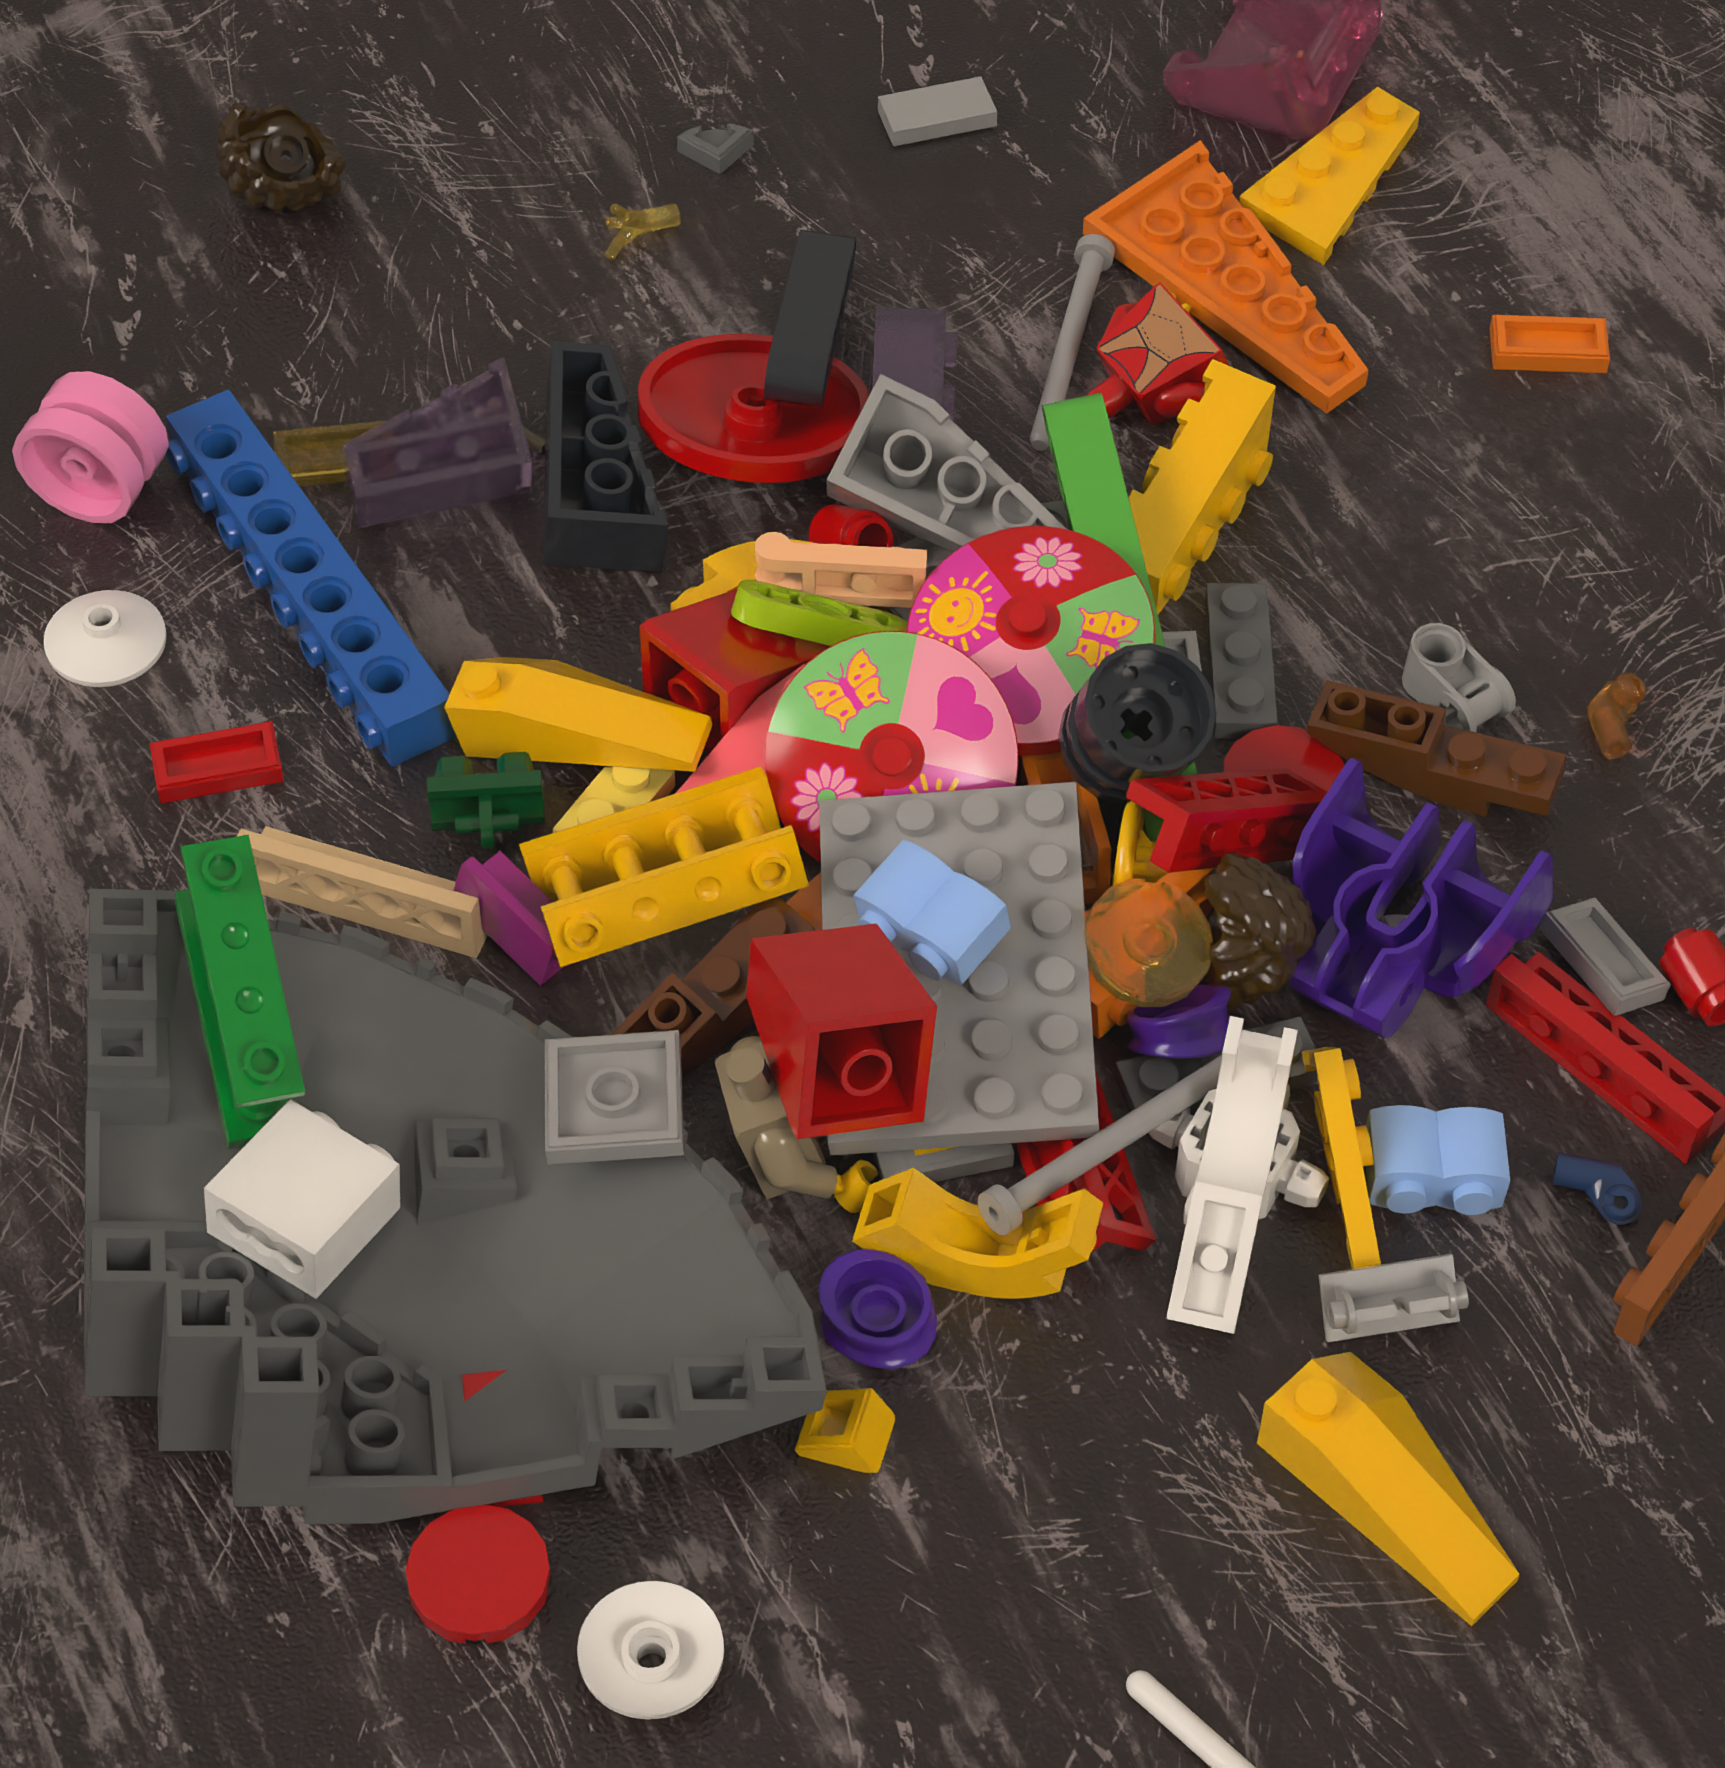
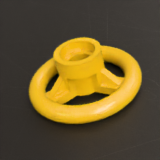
M1133 801L1126 804L1123 812L1110 904L1157 882L1168 873L1150 862L1156 842L1150 841L1143 832L1144 808Z

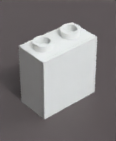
M290 1099L204 1187L207 1233L317 1299L400 1209V1164L394 1161L392 1156L380 1146L365 1144L340 1129L337 1123L326 1114L318 1111L311 1112Z

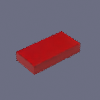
M273 721L149 743L160 804L284 782Z

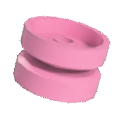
M90 371L69 372L57 379L43 398L39 411L29 418L18 434L12 453L16 468L27 485L49 505L71 517L87 522L113 523L126 516L140 495L144 482L152 477L164 459L169 442L166 427L154 408L134 390L113 378Z

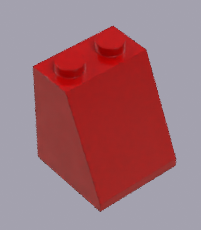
M737 589L650 618L640 625L643 692L710 716L713 725L703 749L708 755L761 694L830 647L829 645L755 628L740 622L731 614Z
M878 924L751 938L746 998L795 1138L804 1139L924 1122L937 1005Z

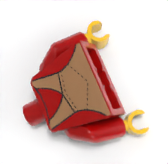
M1161 282L1155 285L1140 301L1119 305L1112 315L1102 340L1097 345L1096 351L1110 377L1088 392L1086 396L1102 393L1108 419H1111L1130 403H1133L1152 424H1160L1169 418H1176L1188 399L1196 402L1201 401L1205 389L1203 374L1212 359L1229 366L1222 349L1189 314L1191 306L1187 303L1181 305L1176 300L1175 294L1167 290Z

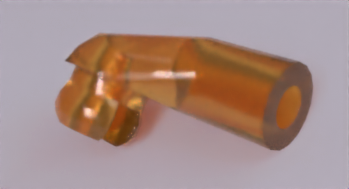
M1622 673L1616 680L1607 682L1590 701L1587 708L1590 724L1602 754L1607 759L1620 758L1632 749V743L1624 723L1637 710V703L1642 701L1646 694L1645 684L1633 673Z

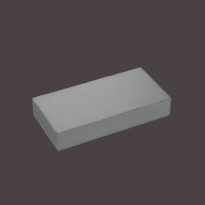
M981 76L878 96V113L893 146L997 126V110Z
M1595 897L1545 913L1539 929L1613 1016L1665 999L1671 984Z

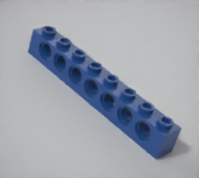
M228 389L166 415L170 438L166 457L171 468L178 476L183 473L187 475L190 480L189 483L193 497L202 512L206 513L210 510L216 517L218 531L230 551L239 549L243 555L244 567L253 585L257 589L265 587L271 595L272 608L284 628L293 626L298 633L300 648L312 668L322 667L326 673L328 688L340 708L349 706L355 714L356 727L365 745L369 749L378 747L390 766L394 767L456 738V733L444 708L450 695L231 391Z

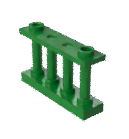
M249 835L181 846L180 851L188 889L175 891L174 898L227 1149L245 1146L289 1101V1098L305 1095L304 1083Z

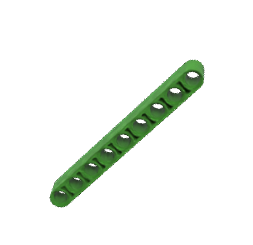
M1102 393L1042 405L1048 442L1069 529L1103 543L1130 565L1144 585L1151 602L1154 614L1156 645L1166 647ZM1130 730L1122 733L1123 737L1127 740L1135 736ZM1193 762L1181 774V776L1196 775L1197 770L1195 762ZM1144 808L1143 832L1150 841L1156 842L1164 820Z

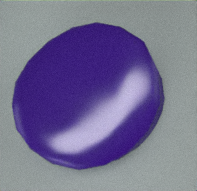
M1198 984L1178 987L1144 999L1142 1005L1135 1007L1127 1014L1128 1025L1133 1033V1037L1127 1046L1128 1050L1138 1054L1172 1059L1200 1058L1223 1052L1230 1019L1227 1013V1003L1231 996L1230 989L1220 985Z
M863 1249L854 1250L837 1257L824 1269L819 1284V1303L822 1309L820 1321L823 1337L836 1351L857 1363L873 1368L896 1369L911 1365L928 1353L936 1339L937 1316L926 1279L912 1265L886 1252Z

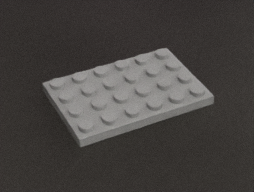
M1076 782L819 801L823 930L858 926L859 916L853 895L902 840L910 841L924 848L943 861L954 872L975 880L994 893L1006 904L1011 929L962 985L956 984L944 977L938 981L927 977L912 963L909 958V951L893 945L937 1005L924 1122L828 1135L830 1155L1090 1138L1098 1133L1099 1118Z

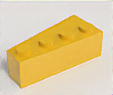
M1212 359L1203 374L1205 389L1201 401L1187 400L1177 417L1180 425L1175 432L1170 450L1159 446L1149 462L1141 493L1133 490L1128 497L1157 614L1161 612L1169 599L1176 601L1181 597L1188 584L1192 567L1197 560L1205 562L1209 558L1216 545L1219 530L1225 522L1234 523L1243 508L1247 491L1252 484L1260 486L1263 483L1273 461V454L1267 452L1276 386Z

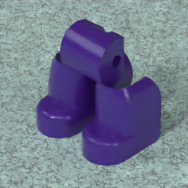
M1350 758L1304 827L1293 858V883L1302 889L1303 898L1309 901L1312 921L1316 932L1319 933L1291 978L1293 992L1383 1039L1391 1037L1408 1018L1424 988L1441 996L1451 998L1473 990L1503 961L1515 943L1527 940L1532 935L1553 901L1552 854L1541 850L1512 895H1509L1489 881L1480 870L1477 862L1475 824L1464 820L1423 882V896L1411 913L1398 926L1390 927L1380 922L1388 906L1400 888L1411 886L1420 880L1439 851L1441 845L1438 806L1430 802L1426 803L1402 840H1397L1380 828L1369 815L1366 805L1362 762Z

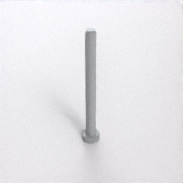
M1088 234L1081 237L1077 242L1074 252V259L1079 265V269L1030 434L1032 447L1038 451H1044L1050 447L1042 405L1065 400L1100 274L1111 267L1114 259L1115 247L1113 243L1101 235Z
M1222 1055L1010 1188L1006 1189L996 1184L982 1192L978 1196V1207L985 1222L996 1233L1007 1235L1021 1226L1023 1221L1022 1212L1203 1099L1208 1091L1217 1089Z

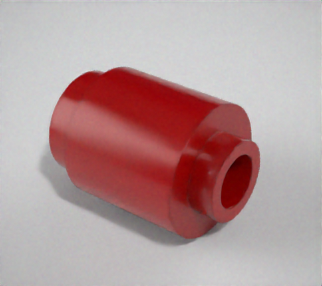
M832 504L825 506L814 516L809 528V542L890 548L893 546V533L889 524L875 511Z
M1696 928L1682 930L1671 937L1665 944V953L1660 959L1659 967L1693 1017L1702 1018L1707 1026L1724 1024L1725 946L1713 930L1704 929L1698 931Z

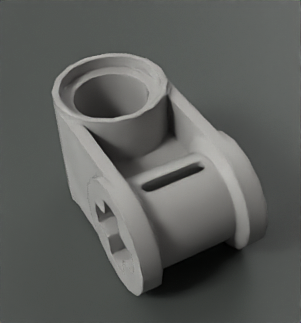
M1429 623L1419 627L1414 632L1402 675L1403 687L1418 702L1445 708V725L1476 732L1479 725L1492 717L1502 718L1513 712L1516 706V698L1509 681L1502 672L1491 666L1466 642L1460 632L1442 623Z

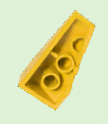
M495 657L464 661L444 707L465 756L497 759L504 753L527 752L530 755L531 761L695 772L713 725L708 715L561 661L548 659Z
M1352 1352L1311 1359L1264 1403L1257 1444L1470 1626H1473L1518 1581L1519 1572L1405 1397Z

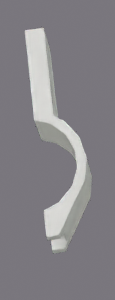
M1230 1016L1210 1124L1195 1180L1166 1319L1234 1334L1279 1129L1298 1030L1284 1027L1282 1038L1242 1030L1244 1019Z

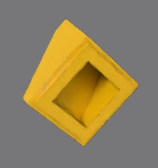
M872 1388L827 1390L822 1410L806 1415L795 1452L801 1457L863 1473H878L895 1423V1415Z

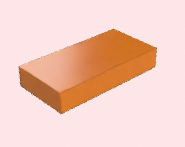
M1492 315L1490 341L1493 370L1607 373L1610 353L1606 318Z

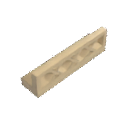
M265 826L261 834L241 828L237 835H249L262 895L473 958H477L488 936L482 930L479 898L453 891L455 881Z

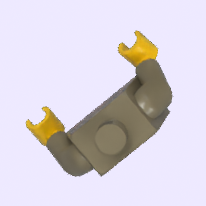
M760 1036L743 1038L731 1048L730 1052L720 1055L715 1060V1065L732 1128L766 1199L790 1191L827 1199L834 1194V1197L844 1209L850 1213L860 1212L868 1187L871 1185L870 1182L878 1175L876 1167L868 1161L859 1160L843 1175H838L835 1167L826 1165L818 1137L795 1138L791 1131Z

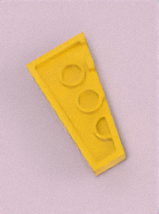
M1376 87L1242 193L1239 197V203L1243 208H1251L1267 231L1324 266L1332 254L1333 245L1338 237L1346 234L1353 223L1354 214L1362 202L1369 200L1376 190L1379 177L1384 170L1391 168L1416 131L1420 112L1381 88Z

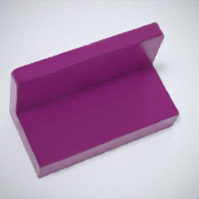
M501 851L483 865L474 857H470L462 863L453 891L479 898L482 930L540 986L543 985L563 968L559 965L541 906L553 903V901Z

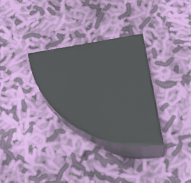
M727 124V129L702 131L701 126L683 132L677 137V151L718 174L723 173L754 145V131L736 124Z

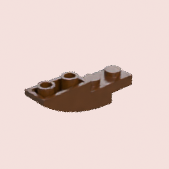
M1326 680L1308 721L1307 733L1346 760L1354 758L1361 761L1363 770L1388 783L1418 796L1465 812L1486 817L1491 803L1548 816L1565 772L1566 754L1445 725V708Z
M779 896L757 903L682 980L672 972L611 1035L679 1030L682 1078L731 1042L754 1021L746 998L751 938L816 931V929Z

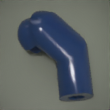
M1558 1152L1552 1185L1584 1191L1600 1214L1611 1223L1627 1224L1639 1215L1642 1208V1198L1638 1189L1620 1165Z

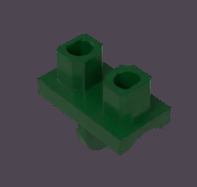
M527 752L504 753L501 757L497 758V773L473 774L472 760L464 756L441 757L438 760L435 777H427V794L430 804L432 831L456 829V834L481 833V844L484 851L495 850V832L519 830V825L545 824L541 770H534L530 755Z

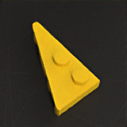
M1335 1047L1301 1051L1305 1072L1316 1070L1320 1091L1314 1092L1315 1115L1323 1142L1336 1204H1341L1347 1235L1346 1247L1351 1268L1381 1265L1363 1170L1364 1166L1373 1165L1372 1147L1366 1125L1355 1127L1350 1101L1361 1098L1359 1077L1354 1059L1343 1060L1341 1048Z

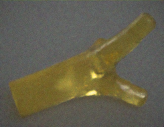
M617 203L613 204L610 207V212L617 217H608L606 225L608 228H619L621 231L610 243L609 248L605 252V257L609 260H614L622 247L644 233L680 225L681 218L677 205L673 203L646 210H628Z

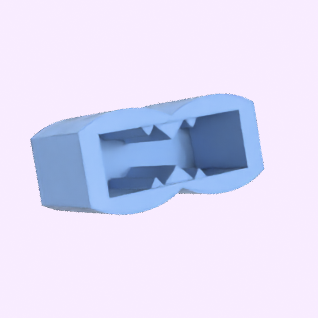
M902 840L853 895L859 916L858 925L877 923L893 945L910 952L909 958L919 971L937 981L944 977L956 984L962 985L1011 929L1007 906L1000 898L975 880L954 872L929 851L907 840Z
M1407 1105L1385 1106L1369 1110L1366 1127L1372 1147L1373 1165L1366 1166L1370 1204L1389 1208L1393 1212L1403 1214L1414 1213L1434 1205L1456 1210L1465 1215H1479L1491 1209L1503 1207L1510 1184L1503 1113L1478 1107H1458L1436 1112L1423 1107Z

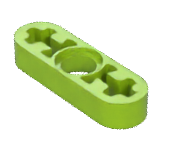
M757 580L740 581L731 609V614L734 618L749 626L829 646L850 637L870 632L907 631L908 623L904 619L885 611Z

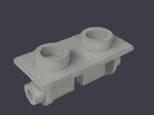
M1453 1254L1318 1274L1325 1339L1327 1342L1460 1321L1459 1309L1468 1308L1469 1305L1465 1283L1463 1281L1456 1282Z

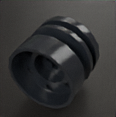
M1152 643L1124 646L1104 657L1064 710L1058 733L1062 760L1075 781L1095 797L1126 805L1131 801L1126 798V794L1132 779L1181 776L1202 752L1212 738L1217 714L1212 688L1198 666L1176 650ZM1127 730H1130L1135 735L1129 740L1122 735Z

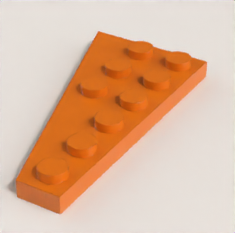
M1201 140L1084 217L1083 235L1097 234L1109 239L1115 247L1114 258L1152 286L1161 282L1167 290L1175 294L1176 300L1181 305L1187 303L1191 306L1190 314L1326 414L1366 386L1368 368L1335 324L1327 323L1316 308V297L1307 285L1301 287L1292 276V265L1251 208H1243L1232 193L1233 184L1224 172L1217 173L1209 162V151Z

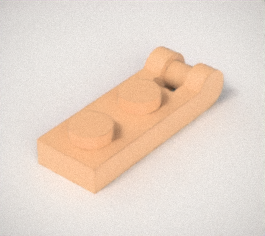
M768 532L761 535L755 542V561L759 566L755 572V580L857 605L911 608L917 593L926 580L927 550L904 549L900 547L887 548L791 542L782 533Z

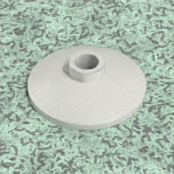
M119 590L96 591L71 600L53 615L44 634V649L52 668L63 678L89 687L116 686L138 678L158 661L166 644L165 623L158 609L139 595Z
M637 1582L611 1592L601 1599L590 1611L578 1637V1664L581 1676L590 1692L609 1709L637 1719L666 1718L691 1708L713 1687L723 1664V1634L719 1621L712 1609L692 1591L668 1582ZM651 1653L658 1654L665 1660L662 1665L654 1668L642 1667L638 1663L643 1656Z

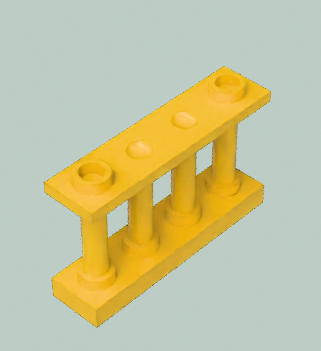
M762 766L519 844L530 880L553 901V903L541 906L560 967L809 887L794 830L791 825L781 828L767 776Z

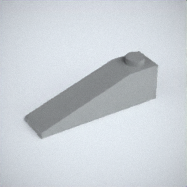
M880 374L826 480L827 496L850 507L875 511L890 526L953 552L981 536L1008 528L1049 526L1066 529L1020 483H1016L989 457L990 454L976 440L973 441L949 418V414L935 400Z

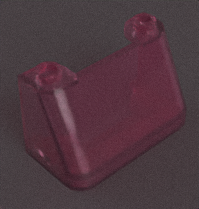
M1232 0L1236 10L1205 62H1202L1198 54L1193 50L1177 51L1162 72L1167 91L1173 95L1176 102L1183 106L1293 140L1312 139L1328 125L1375 41L1382 24L1381 1Z

